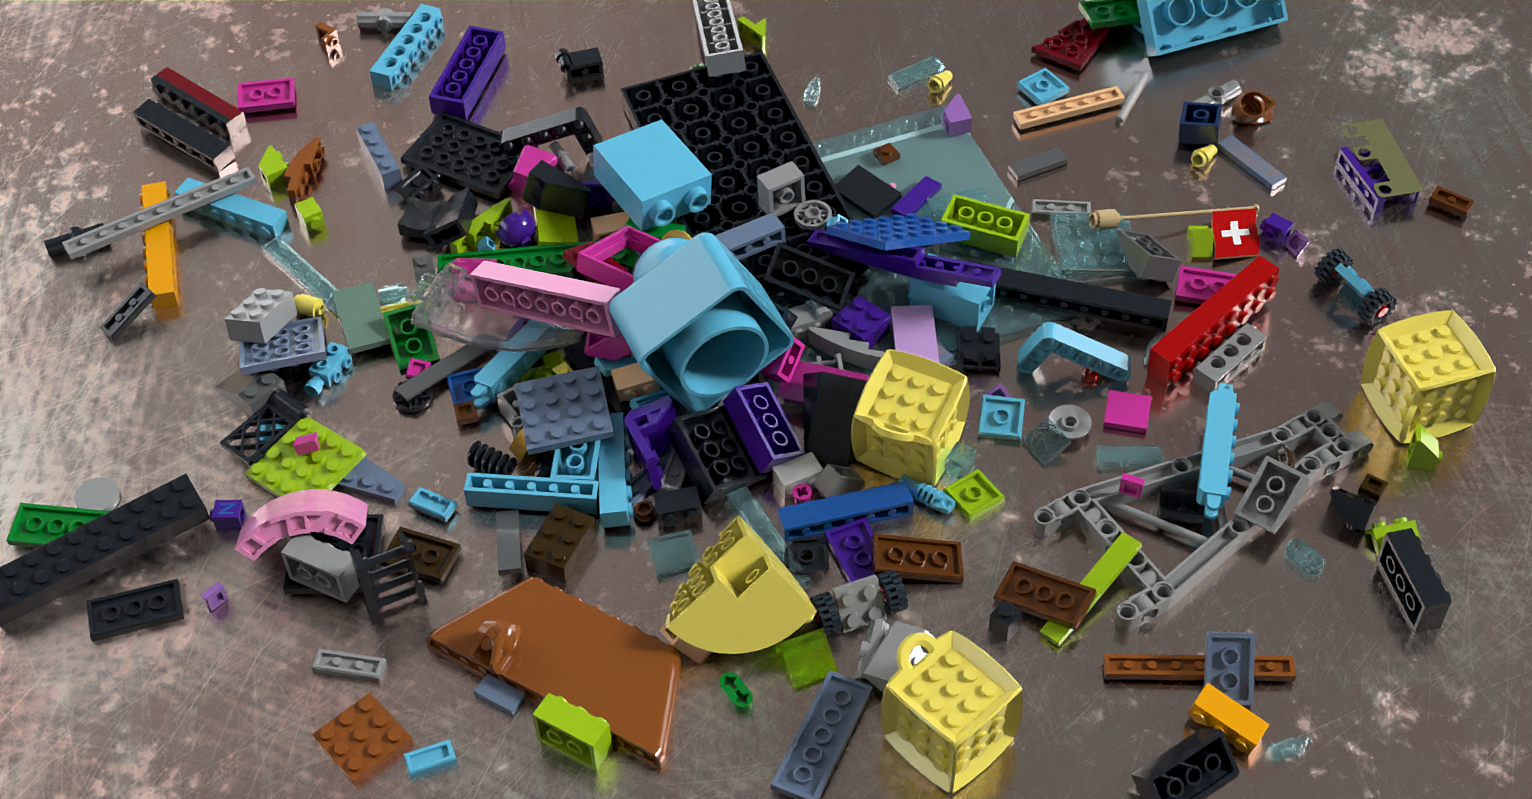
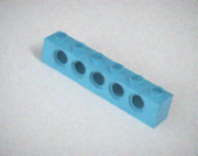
M420 4L370 69L372 85L392 90L399 83L403 74L408 71L410 65L417 59L428 41L433 38L437 29L442 26L443 17L440 8Z

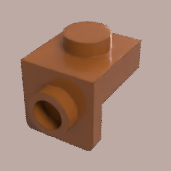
M319 22L315 25L318 40L323 42L325 52L329 53L339 44L337 30Z

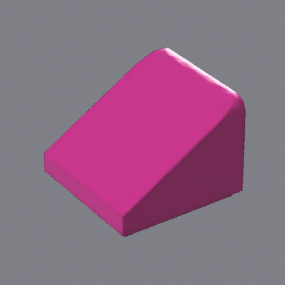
M317 432L296 437L294 449L298 456L319 450Z

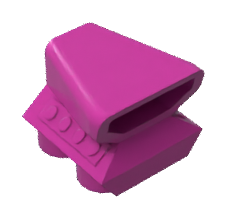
M525 145L513 171V178L508 183L510 190L523 196L529 172L541 160L554 167L558 162L557 156L530 145Z

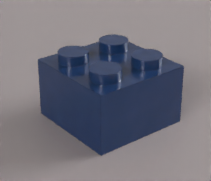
M1184 102L1179 123V142L1218 145L1222 104Z

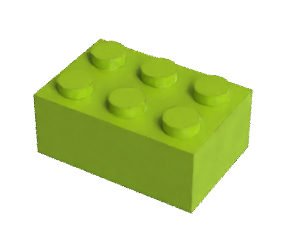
M548 693L532 714L537 740L595 771L600 768L613 750L608 722L602 717L596 718L580 706H573L561 696L556 697Z

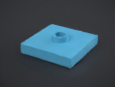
M1047 68L1018 81L1016 86L1038 106L1060 98L1069 93L1070 89Z
M983 394L978 436L1021 441L1025 399Z

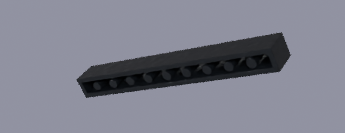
M969 261V262H971V263H977V264H982V265H988V264H983V263H978V262ZM999 267L1002 274L996 282L995 299L1166 332L1172 300Z

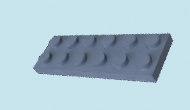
M829 670L771 782V790L794 799H820L873 692V686Z

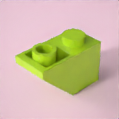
M272 145L268 146L259 163L262 179L270 190L286 184L284 174L289 166L288 162L284 163L280 151L276 152Z

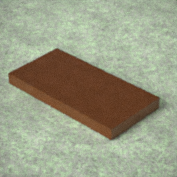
M882 534L872 535L873 575L877 576L891 570H896L899 578L963 583L964 572L961 542Z
M1013 561L993 599L997 603L1005 600L1020 611L1077 631L1097 592L1094 588Z

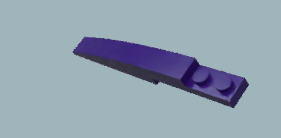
M815 229L807 240V244L865 265L957 287L959 282L993 288L1002 274L999 267L927 255L922 247H908L885 251L826 234V230Z

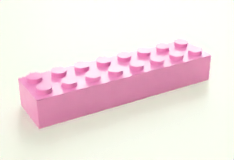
M485 260L470 273L479 307L482 309L614 338L621 332L609 310L613 298L621 293L620 288Z

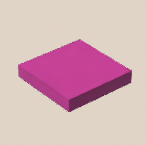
M1109 390L1103 427L1146 433L1152 396Z

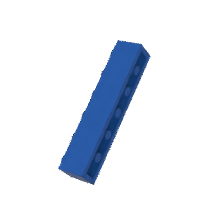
M906 481L893 482L884 486L871 487L866 490L852 491L843 495L829 496L820 500L778 508V524L786 543L799 537L822 535L824 531L864 517L868 524L913 515L914 501Z

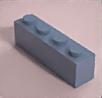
M374 122L356 127L359 144L384 190L394 189L402 181L401 171Z
M774 212L715 235L738 261L777 245L778 242L783 243L786 241L785 227Z

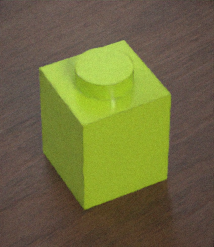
M313 197L295 204L298 219L307 232L325 225L322 210Z

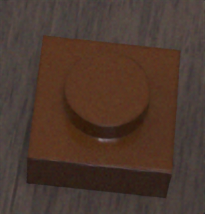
M890 142L873 149V155L883 166L900 159V153Z
M473 401L453 404L458 426L479 422Z

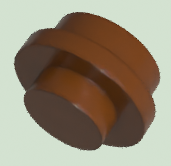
M648 501L637 503L633 509L634 518L640 522L652 520L655 516L654 506Z

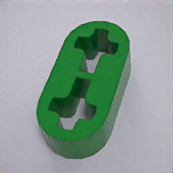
M727 672L721 675L719 689L732 708L739 713L749 712L753 707V695L736 673ZM726 682L734 683V690L730 685H726ZM738 696H740V698L743 701L747 699V703L744 704L742 701L738 702Z

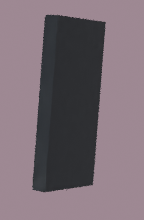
M178 579L86 601L89 632L92 642L185 619Z

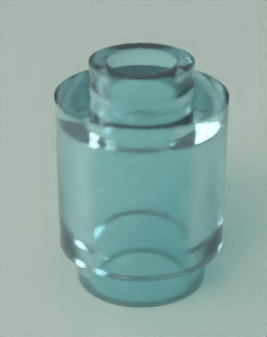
M402 282L382 286V289H378L381 305L406 302L405 298L409 297L407 286H402Z

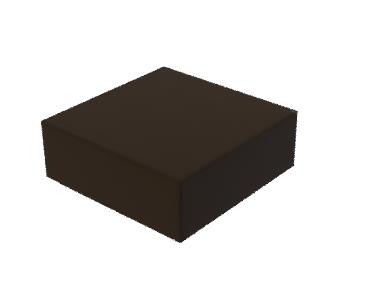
M1368 473L1357 493L1379 502L1389 482Z

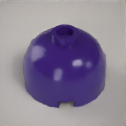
M522 210L523 213L519 215L517 212H514L500 222V230H495V233L505 245L517 248L521 246L526 247L532 242L531 239L534 237L536 225L528 210Z

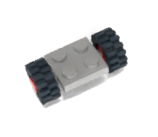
M891 570L877 576L874 574L832 588L833 596L827 591L810 597L809 599L817 611L814 616V624L817 626L820 635L824 637L839 631L846 633L869 625L870 620H875L876 618L885 620L887 619L886 613L890 615L907 609V593L904 590L905 586L902 584L901 577L899 578L896 570Z

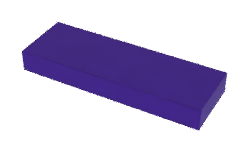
M925 176L891 208V213L904 217L907 213L916 214L942 189V184Z

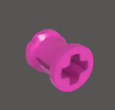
M798 484L793 487L792 496L794 499L792 505H797L798 501L800 504L811 501L812 489L810 486Z

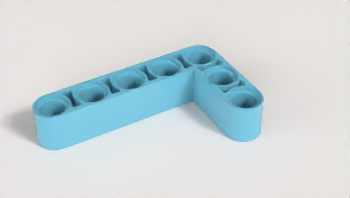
M1053 322L1043 323L1018 350L1017 369L1022 373L1034 372L1053 353L1119 382L1127 381L1131 377V358L1129 355Z

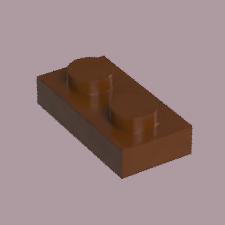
M1440 186L1436 187L1428 203L1464 218H1466L1475 202Z

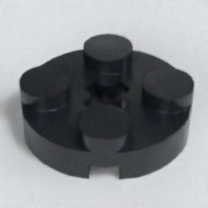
M808 536L799 537L792 541L793 544L785 548L784 564L794 578L809 579L825 574L829 564V551L825 544L823 546L818 542V539ZM804 555H808L812 559L803 560L802 558H804Z

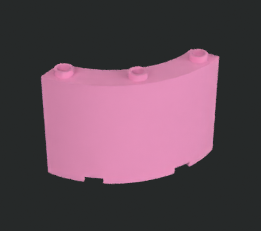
M311 489L288 493L268 502L248 518L241 528L235 550L255 562L267 548L278 540L287 536L310 532H322L353 544L366 526L368 504L350 495L330 490Z

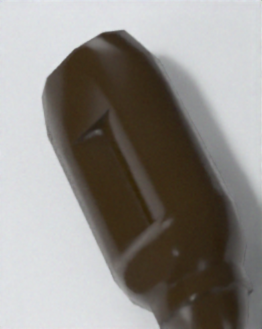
M1281 444L1276 454V460L1294 469L1292 452L1284 444Z

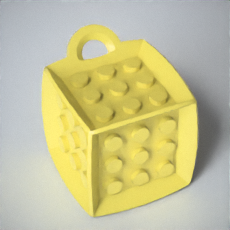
M1437 311L1409 317L1378 329L1365 357L1361 385L1380 420L1400 443L1404 444L1410 443L1416 424H1421L1435 438L1457 432L1475 424L1490 397L1496 368L1478 337L1455 311Z
M892 349L886 350L871 373L854 412L851 442L856 460L892 477L902 479L901 476L905 474L917 482H926L934 487L945 471L956 449L967 418L970 401L967 376L921 356Z
M950 630L936 639L926 633H912L905 637L899 645L897 651L899 670L891 677L884 689L881 703L883 735L915 769L948 793H954L984 771L1015 738L1023 711L1022 687L995 659L954 630ZM916 646L925 647L928 653L912 666L910 662L912 649Z

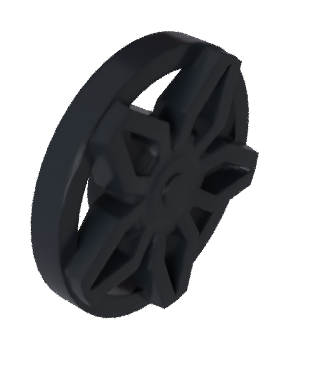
M404 381V382H399V383L397 384V387L400 386V385H402V384L405 383L406 381ZM431 387L427 389L428 391L424 390L408 401L394 389L392 394L394 405L403 412L413 413L421 411L432 401ZM408 403L409 407L403 406L401 404Z

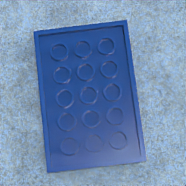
M907 213L905 217L902 215H892V218L878 217V220L865 218L864 221L850 220V223L835 222V225H828L826 229V234L885 251L969 240L970 231L963 230L962 226H948L947 222H933L932 218H918V215L913 213Z

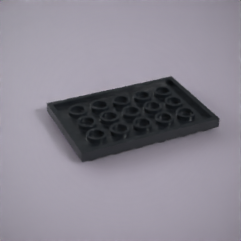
M442 111L400 159L401 164L415 169L423 164L434 175L439 172L441 174L440 178L499 199L509 188L508 183L513 178V171L522 151L505 154L499 148L500 132Z

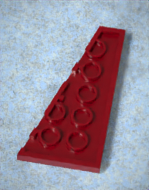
M1085 17L1080 21L1077 19L1057 31L1055 36L1047 37L1040 45L1035 44L1032 46L1031 53L1081 71L1115 26L1092 29Z

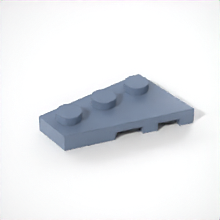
M364 457L336 485V488L396 505L405 486L402 481Z

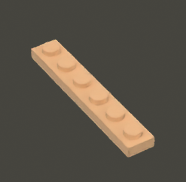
M1114 86L1015 111L1013 118L1020 129H1025L1123 104L1125 97L1119 88Z

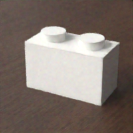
M810 452L773 467V482L784 499L793 497L792 490L795 485L807 484L811 489L816 488L813 483L821 474L823 468L814 454Z

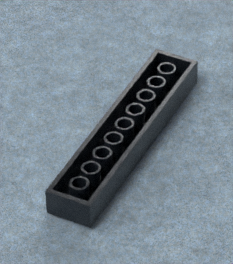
M185 473L1 566L0 627L209 520L210 516L187 474Z

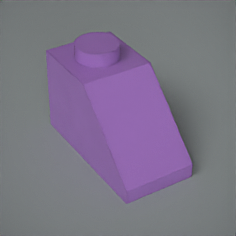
M956 94L946 107L944 118L941 120L942 127L947 131L949 137L971 133L972 117L960 94Z

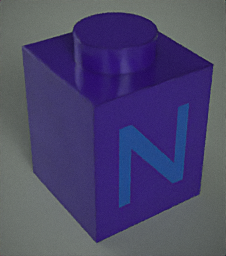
M215 500L214 508L210 510V521L214 523L216 531H241L246 517L242 500Z

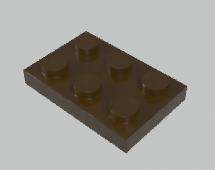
M399 527L386 551L402 546L399 534L404 533L406 540L412 541L416 551L412 555L418 577L443 584L462 550L461 544ZM402 555L381 563V566L386 567L405 559V556ZM408 568L400 571L403 573H409Z

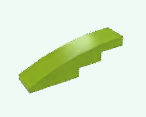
M504 199L474 218L468 235L450 243L451 253H464L469 246L477 248L478 241L486 236L494 238L496 235L495 230H500V222L513 213L511 199Z

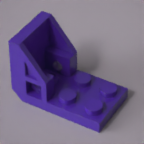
M669 395L629 411L624 419L632 450L654 490L662 487L661 478H663V473L660 466H657L656 463L659 462L658 456L664 454L671 444L665 431L676 417L673 402Z

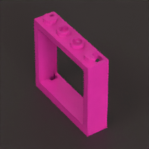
M627 225L578 252L576 271L611 287L620 288L623 291L634 283V275L603 261L627 247L643 254L651 245L661 240Z

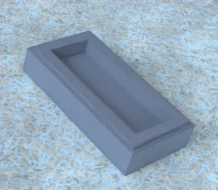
M486 674L473 691L476 697L512 716L526 700L525 693L489 674Z

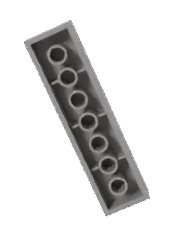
M692 0L709 77H720L723 74H738L741 71H745L743 48L730 0Z

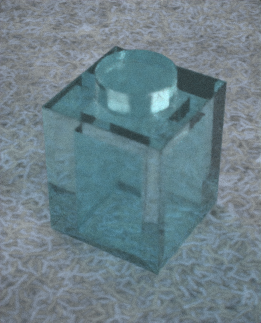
M956 441L945 459L944 473L958 479L968 475L975 464L976 449Z

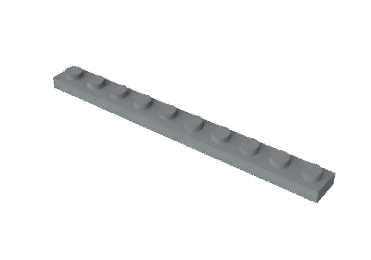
M246 167L66 240L62 244L72 260L258 183L250 168Z

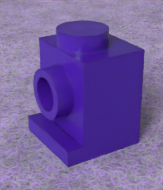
M1272 213L1260 225V229L1263 230L1262 236L1278 243L1277 247L1281 248L1290 237L1294 223Z

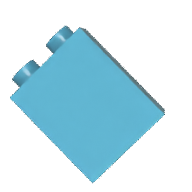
M663 120L593 145L594 176L641 231L655 226H665L677 217L690 212H700L707 205L711 204L712 174Z

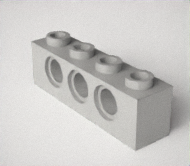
M1248 323L1242 328H1237L1228 340H1223L1217 350H1212L1203 362L1196 364L1193 369V382L1209 393L1218 390L1220 383L1226 384L1264 350L1267 335Z

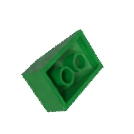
M423 301L382 313L399 371L407 370L411 358L428 362L440 360Z

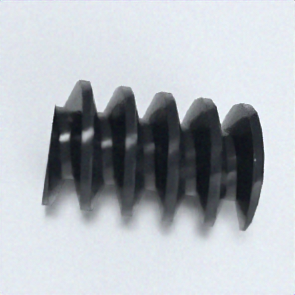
M481 441L474 442L467 455L468 465L478 471H482L484 474L512 475L517 465L515 457L510 458L509 454L503 455L502 451H496L494 447L489 448L486 443L481 445Z

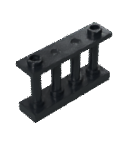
M404 533L399 534L402 546L368 559L367 557L362 558L359 549L350 553L363 601L372 623L381 620L379 611L382 610V607L416 594L419 603H424L422 594L426 593L422 581L418 579L412 555L416 551L412 541H407ZM402 555L405 556V559L373 572L370 571L373 566ZM408 568L409 573L378 585L374 584L378 579ZM408 582H411L412 586L389 594L382 598H378V594L396 588Z

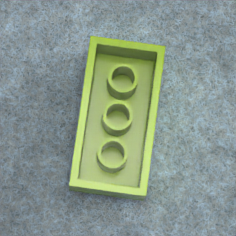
M953 194L941 221L947 222L948 226L959 225L962 226L963 230L970 231L969 240L955 242L1016 258L1028 232L1030 214Z

